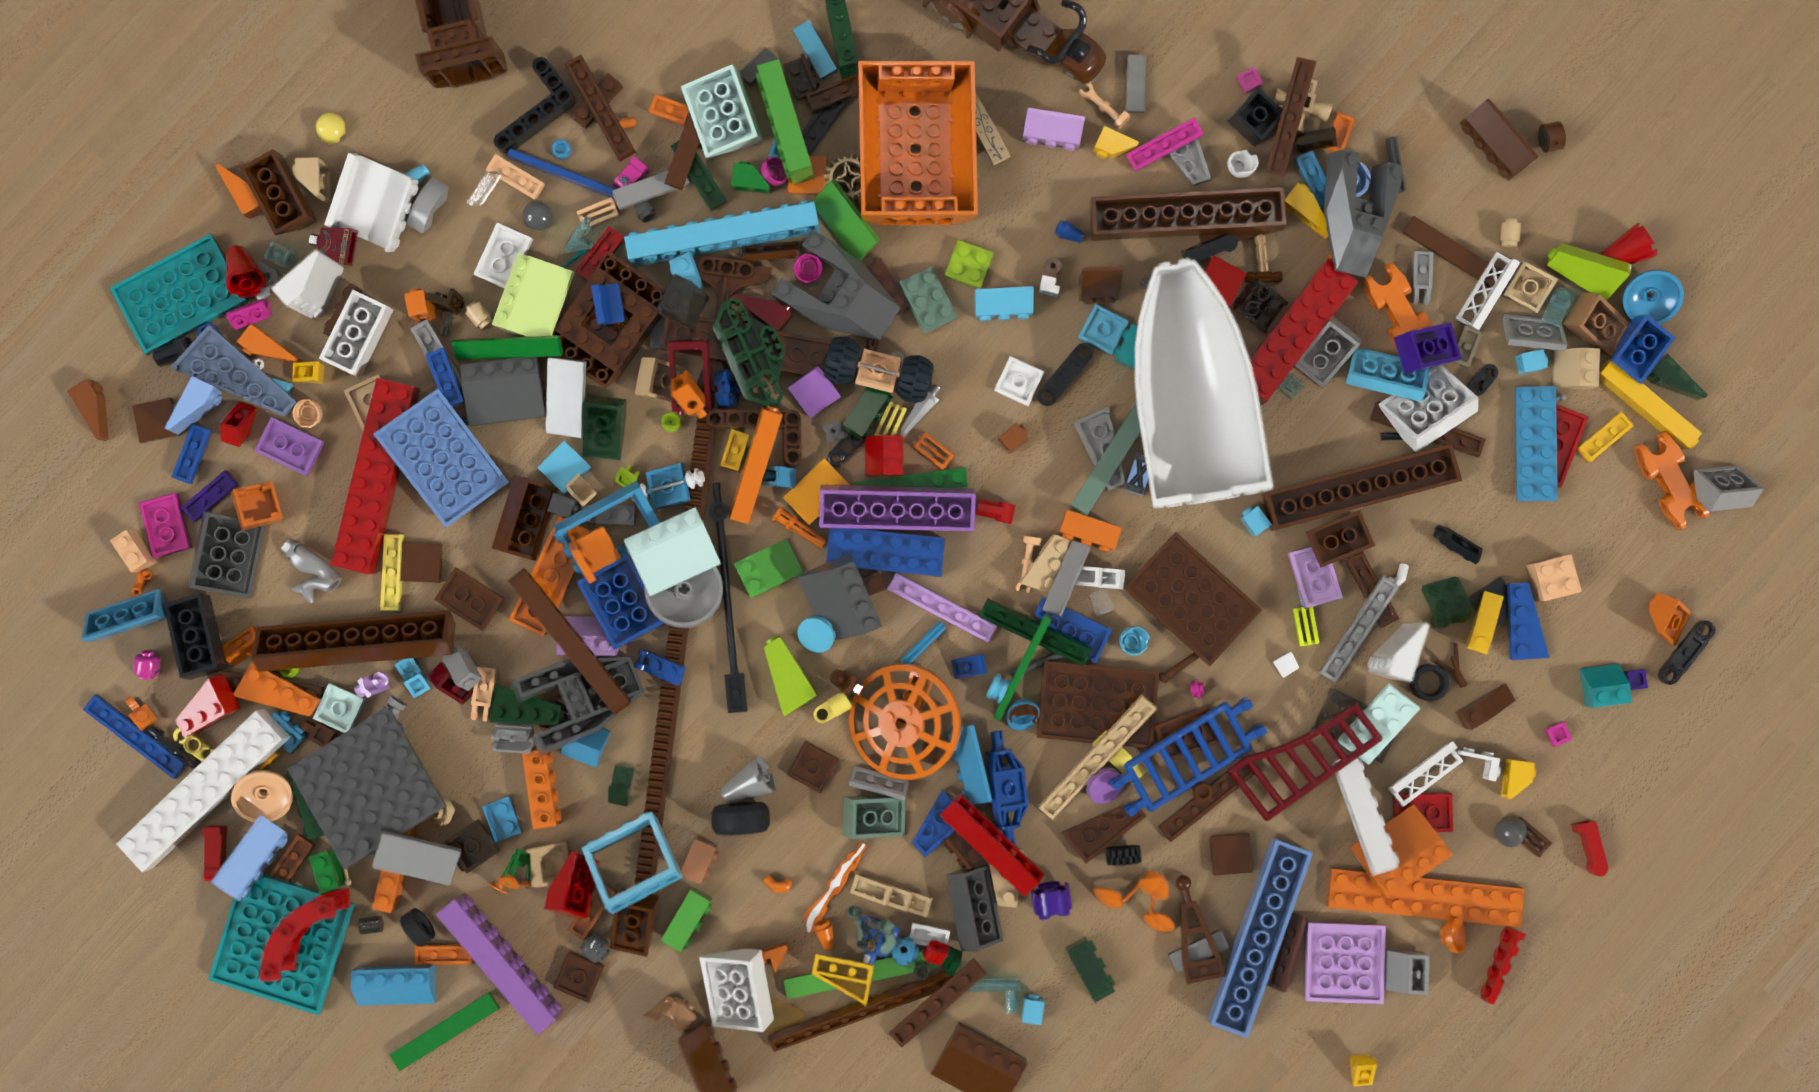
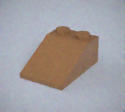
M1582 292L1563 323L1575 336L1594 348H1599L1600 352L1608 357H1613L1624 331L1630 324L1600 294Z

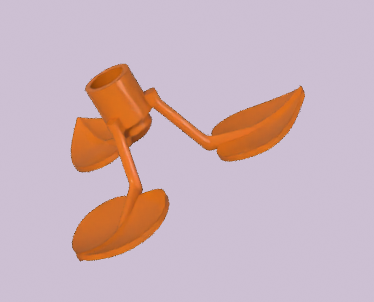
M1147 871L1145 877L1139 879L1138 884L1125 897H1121L1120 893L1112 889L1092 888V892L1102 904L1114 909L1122 908V902H1125L1140 888L1144 893L1152 895L1150 914L1145 913L1143 915L1145 923L1159 932H1174L1175 924L1171 918L1162 913H1154L1153 910L1155 898L1166 900L1169 896V888L1164 875L1160 876L1155 871Z

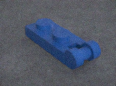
M639 650L638 655L640 656L634 665L636 669L643 670L674 685H681L686 670L685 666L648 650ZM647 658L650 659L648 665L645 664Z

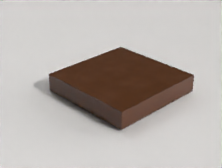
M172 398L132 406L140 443L180 436V434L177 435L165 429L173 413Z
M403 543L400 581L440 583L443 545Z
M805 741L787 776L821 793L839 758Z
M1249 833L1210 836L1214 876L1252 873Z
M569 951L553 988L589 1003L605 966L600 963H593L586 957Z

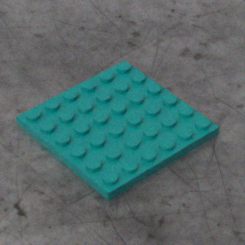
M263 874L262 878L253 884L251 893L247 898H243L241 902L233 898L208 980L320 1015L355 903L350 901V908L337 910L336 917L316 921L309 928L300 942L297 969L281 971V980L260 981L262 955L273 931L294 910L325 894H320L319 891Z

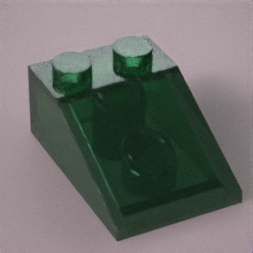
M588 395L584 400V457L621 460L626 423V399Z

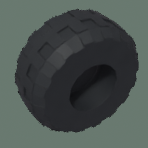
M740 802L717 805L711 811L712 830L717 835L724 836L765 832L770 826L769 807L764 802Z

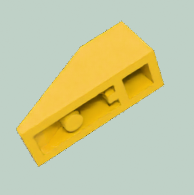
M1297 183L1285 198V209L1326 239L1328 237L1326 219L1314 194L1310 192V188L1305 184Z
M1484 590L1466 642L1468 649L1484 654L1488 653L1504 596Z

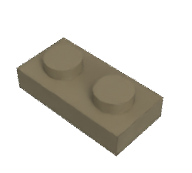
M1466 325L1463 326L1457 340L1462 359L1452 363L1469 368L1483 332Z

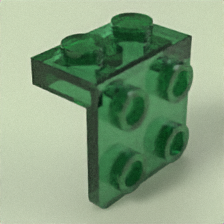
M1451 577L1422 586V593L1432 611L1430 623L1433 629L1445 628L1450 624L1456 622L1463 623L1470 619L1473 606L1458 577Z

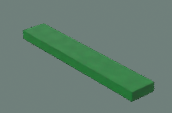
M559 335L454 339L451 342L456 360L561 356L563 354Z
M1044 614L993 716L994 719L1001 720L1052 619L1051 615Z
M488 992L392 1052L390 1057L397 1069L401 1071L497 1011L500 1007L491 992Z

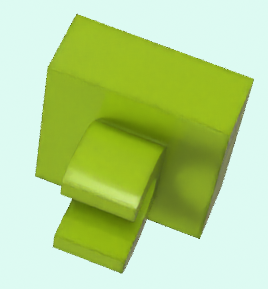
M630 465L626 468L621 467L617 472L615 482L626 487L637 481L639 471L632 474L629 472L631 469Z

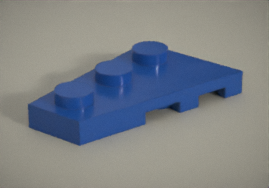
M943 789L912 841L924 857L955 831L940 816L945 807L952 801Z

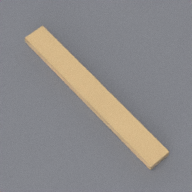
M1141 695L1038 805V808L1053 820L1088 783L1090 777L1093 774L1095 775L1152 715L1157 707L1145 696Z

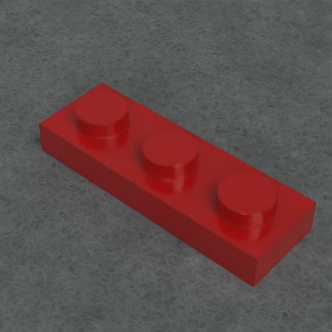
M609 226L576 268L575 272L588 281L608 251L613 254L625 240L624 236Z

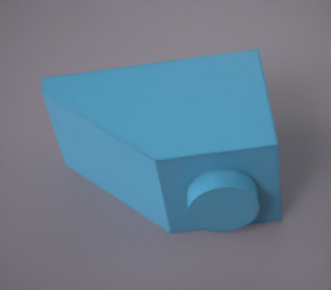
M767 466L761 486L795 488L797 469Z

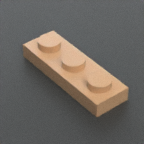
M496 154L486 168L488 173L535 201L545 186L540 180Z

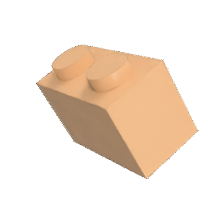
M124 530L110 540L130 572L138 573L156 563V560L136 531Z

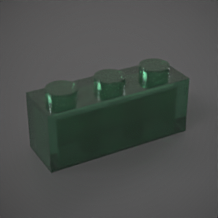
M1083 937L1065 947L1095 1003L1115 992L1113 986L1116 984L1110 974L1106 975L1103 969L1106 968V965L1101 957L1097 959L1094 953L1097 949L1092 940L1088 941L1086 937Z

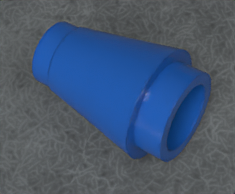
M1060 220L1055 230L1058 238L1078 243L1082 241L1084 232L1067 220Z

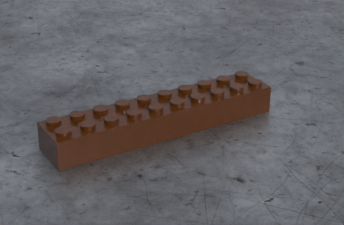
M1284 187L1091 197L1092 241L1282 231L1286 226Z
M1448 444L1261 494L1267 518L1272 524L1270 529L1274 531L1462 481L1453 445Z
M443 610L257 627L251 659L258 671L262 672L452 655L456 623L451 611Z

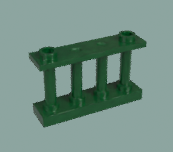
M825 0L841 79L856 73L859 75L858 56L845 0Z

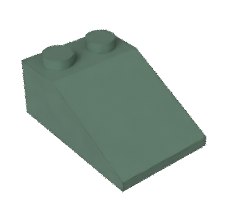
M843 796V835L851 839L905 836L906 797L905 800L890 796Z

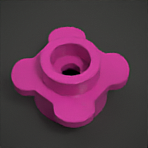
M1197 679L1195 682L1190 683L1193 698L1198 697L1201 699L1203 697L1202 694H1205L1203 682L1200 683L1199 679Z

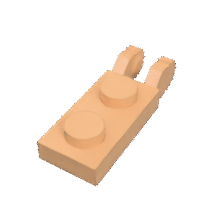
M477 666L482 679L473 688L471 720H477L479 706H484L483 721L488 722L497 669Z

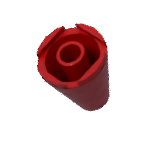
M1637 223L1600 253V255L1635 264L1656 257L1657 249L1652 250L1653 239L1645 227H1639L1640 223Z
M231 246L226 252L227 290L230 294L238 295L239 298H250L258 295L260 289L263 286L264 288L266 287L264 273L243 246Z

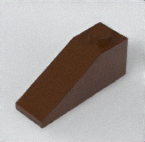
M1503 684L1457 710L1455 713L1465 729L1473 730L1489 721L1516 700L1507 684Z

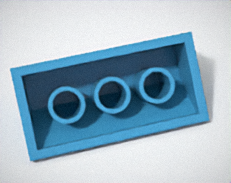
M157 589L88 612L85 616L82 641L97 642L126 633L138 627H144L159 620H164L166 615L163 604L169 601L162 591Z
M974 724L961 725L960 738L955 749L956 751L953 753L955 763L959 762L958 779L959 782L963 781L965 789L961 790L962 795L971 804L992 802ZM953 727L950 728L951 733H948L949 741L952 738Z
M415 964L358 966L351 970V990L358 1006L436 1003L435 965Z

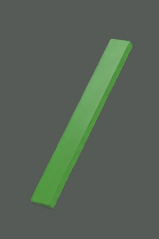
M925 949L919 950L917 960L914 959L913 964L908 963V966L896 964L897 960H894L893 956L875 960L872 981L938 968L939 965L931 964L924 959L922 953ZM812 973L784 978L783 980L787 999L837 989Z

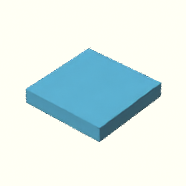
M1095 304L1078 339L1112 355L1129 320Z
M563 441L537 467L565 495L568 493L565 485L578 473L584 477L592 469L566 441Z

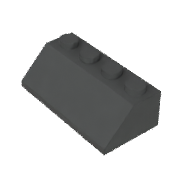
M989 865L973 867L970 871L963 869L947 874L946 877L961 951H980L1002 942L1003 936Z

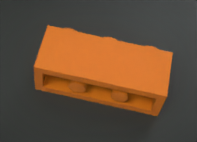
M1066 510L1058 533H1061L1063 538L1072 541L1073 538L1080 539V543L1090 547L1092 544L1098 545L1099 550L1109 553L1110 550H1115L1122 528Z

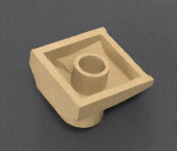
M1522 261L1515 270V274L1503 295L1538 313L1558 279Z

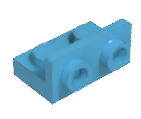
M283 710L273 711L272 717L290 736L282 747L291 754L308 735L304 732L305 730L300 728V724H295L290 720L291 716Z

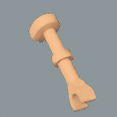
M1086 84V87L1089 89L1088 92H1084L1082 89L1079 90L1081 97L1091 99L1100 107V111L1106 112L1115 121L1114 126L1120 129L1129 120L1130 115L1126 111L1119 115L1110 107L1108 101L1100 98L1093 90L1092 84Z
M1024 536L1023 542L1026 544V551L1021 563L1023 564L1021 577H1024L1029 570L1028 567L1033 563L1034 545L1040 546L1041 538ZM1017 583V585H1016V590H1017V591L1020 590V586H1021L1022 584ZM1027 586L1026 592L1029 593L1031 587Z

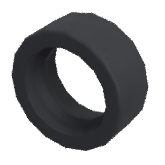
M1432 664L1417 667L1412 682L1409 681L1413 694L1419 699L1435 701L1444 697L1450 684L1445 670ZM1427 671L1436 673L1440 678V687L1432 694L1424 693L1418 685L1419 677Z
M413 908L400 917V923L405 934L415 945L422 947L435 938V930L431 922L419 909Z

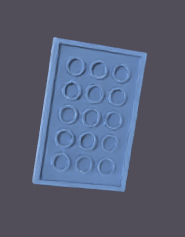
M439 389L433 391L373 434L445 528L509 483Z

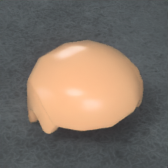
M311 399L299 400L294 405L292 411L294 420L300 427L305 428L316 426L323 416L319 403Z

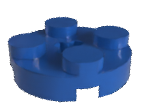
M731 369L718 371L714 379V386L718 385V392H715L716 399L723 408L736 407L741 391Z

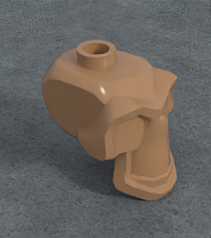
M670 993L664 999H661L650 1011L642 1015L645 1020L657 1022L663 1016L666 1020L670 1019L671 1025L676 1026V1029L680 1031L690 1028L696 1020V1014L692 1011L695 1007L688 1000L683 1002L679 997H674Z

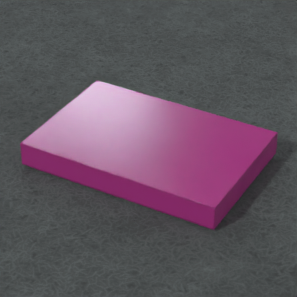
M175 492L139 502L153 558L193 548L178 493Z

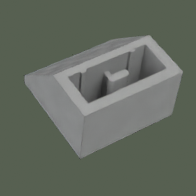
M1385 950L1384 989L1405 994L1428 995L1429 955L1423 951Z

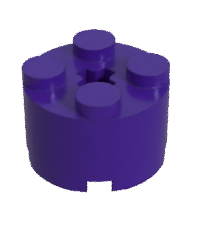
M1059 881L1044 882L1038 884V889L1030 891L1034 913L1039 916L1040 920L1049 919L1054 915L1063 917L1070 914L1073 906L1068 882H1064L1065 885H1060Z

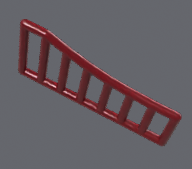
M1353 703L1330 720L1301 737L1280 746L1245 756L1228 769V773L1265 821H1269L1382 741L1383 737L1359 705ZM1352 713L1356 714L1373 737L1364 744L1345 721V718ZM1336 724H1339L1357 748L1349 755L1343 751L1328 731ZM1320 734L1340 758V761L1332 767L1311 741ZM1305 744L1325 772L1315 778L1293 748ZM1286 752L1309 783L1299 789L1274 755ZM1266 758L1293 794L1283 801L1254 761ZM1246 765L1277 804L1270 811L1264 808L1238 773Z

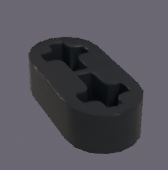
M1493 364L1482 366L1469 381L1467 388L1476 396L1482 395L1497 378L1498 368ZM1491 369L1490 374L1492 376H1488L1484 379L1483 377L1486 375L1485 370ZM1479 382H1481L1479 390L1475 392V387L1473 385H1476Z

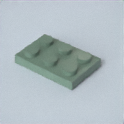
M933 267L898 283L923 334L958 318Z

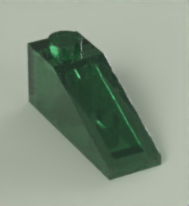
M1669 354L1663 355L1647 376L1648 381L1652 384L1695 400L1708 396Z

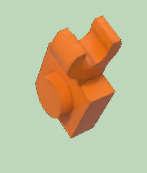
M132 696L124 700L133 711L128 716L140 731H143L158 720L146 704L140 707Z

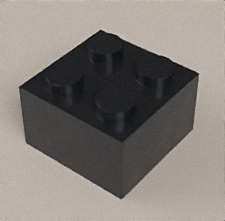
M1258 87L1227 122L1255 147L1263 141L1280 121L1282 109Z

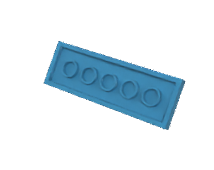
M1556 386L1515 387L1516 502L1558 501Z

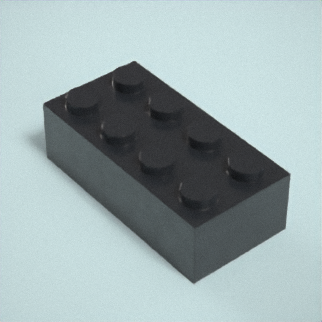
M198 593L163 604L180 678L192 680L227 669L211 597Z

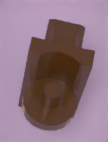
M845 669L834 670L830 675L831 683L847 695L849 692L858 695L863 687L856 680L857 677Z

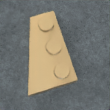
M1052 534L1039 552L1040 555L1034 563H1031L1028 567L1029 570L1024 577L1020 578L1018 583L1049 594L1071 540Z

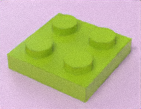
M958 240L945 277L981 289L993 252Z

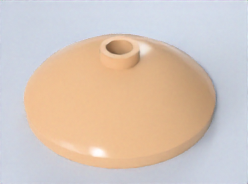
M255 771L244 775L237 781L232 790L231 802L234 810L248 821L255 822L262 815L272 822L284 816L290 809L293 802L292 787L283 776L277 773Z

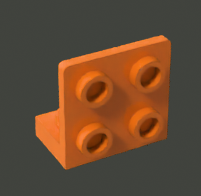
M604 526L568 543L573 557L589 584L596 580L595 572L621 558Z

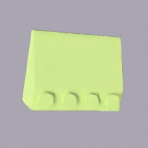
M517 253L491 325L523 337L552 336L575 272L531 256Z

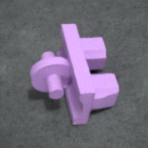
M377 672L359 679L358 683L360 685L354 688L359 698L370 697L390 689L388 685L389 678L386 673Z

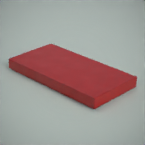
M1556 404L1557 487L1562 488L1589 417Z

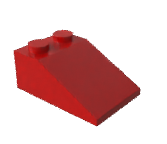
M571 852L548 889L544 906L545 910L568 917L587 919L595 880L585 855ZM595 859V862L598 867L599 861Z

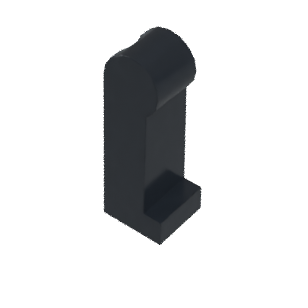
M1223 234L1182 250L1181 253L1183 259L1190 258V261L1195 260V262H1199L1220 252L1235 250L1238 240L1231 234Z

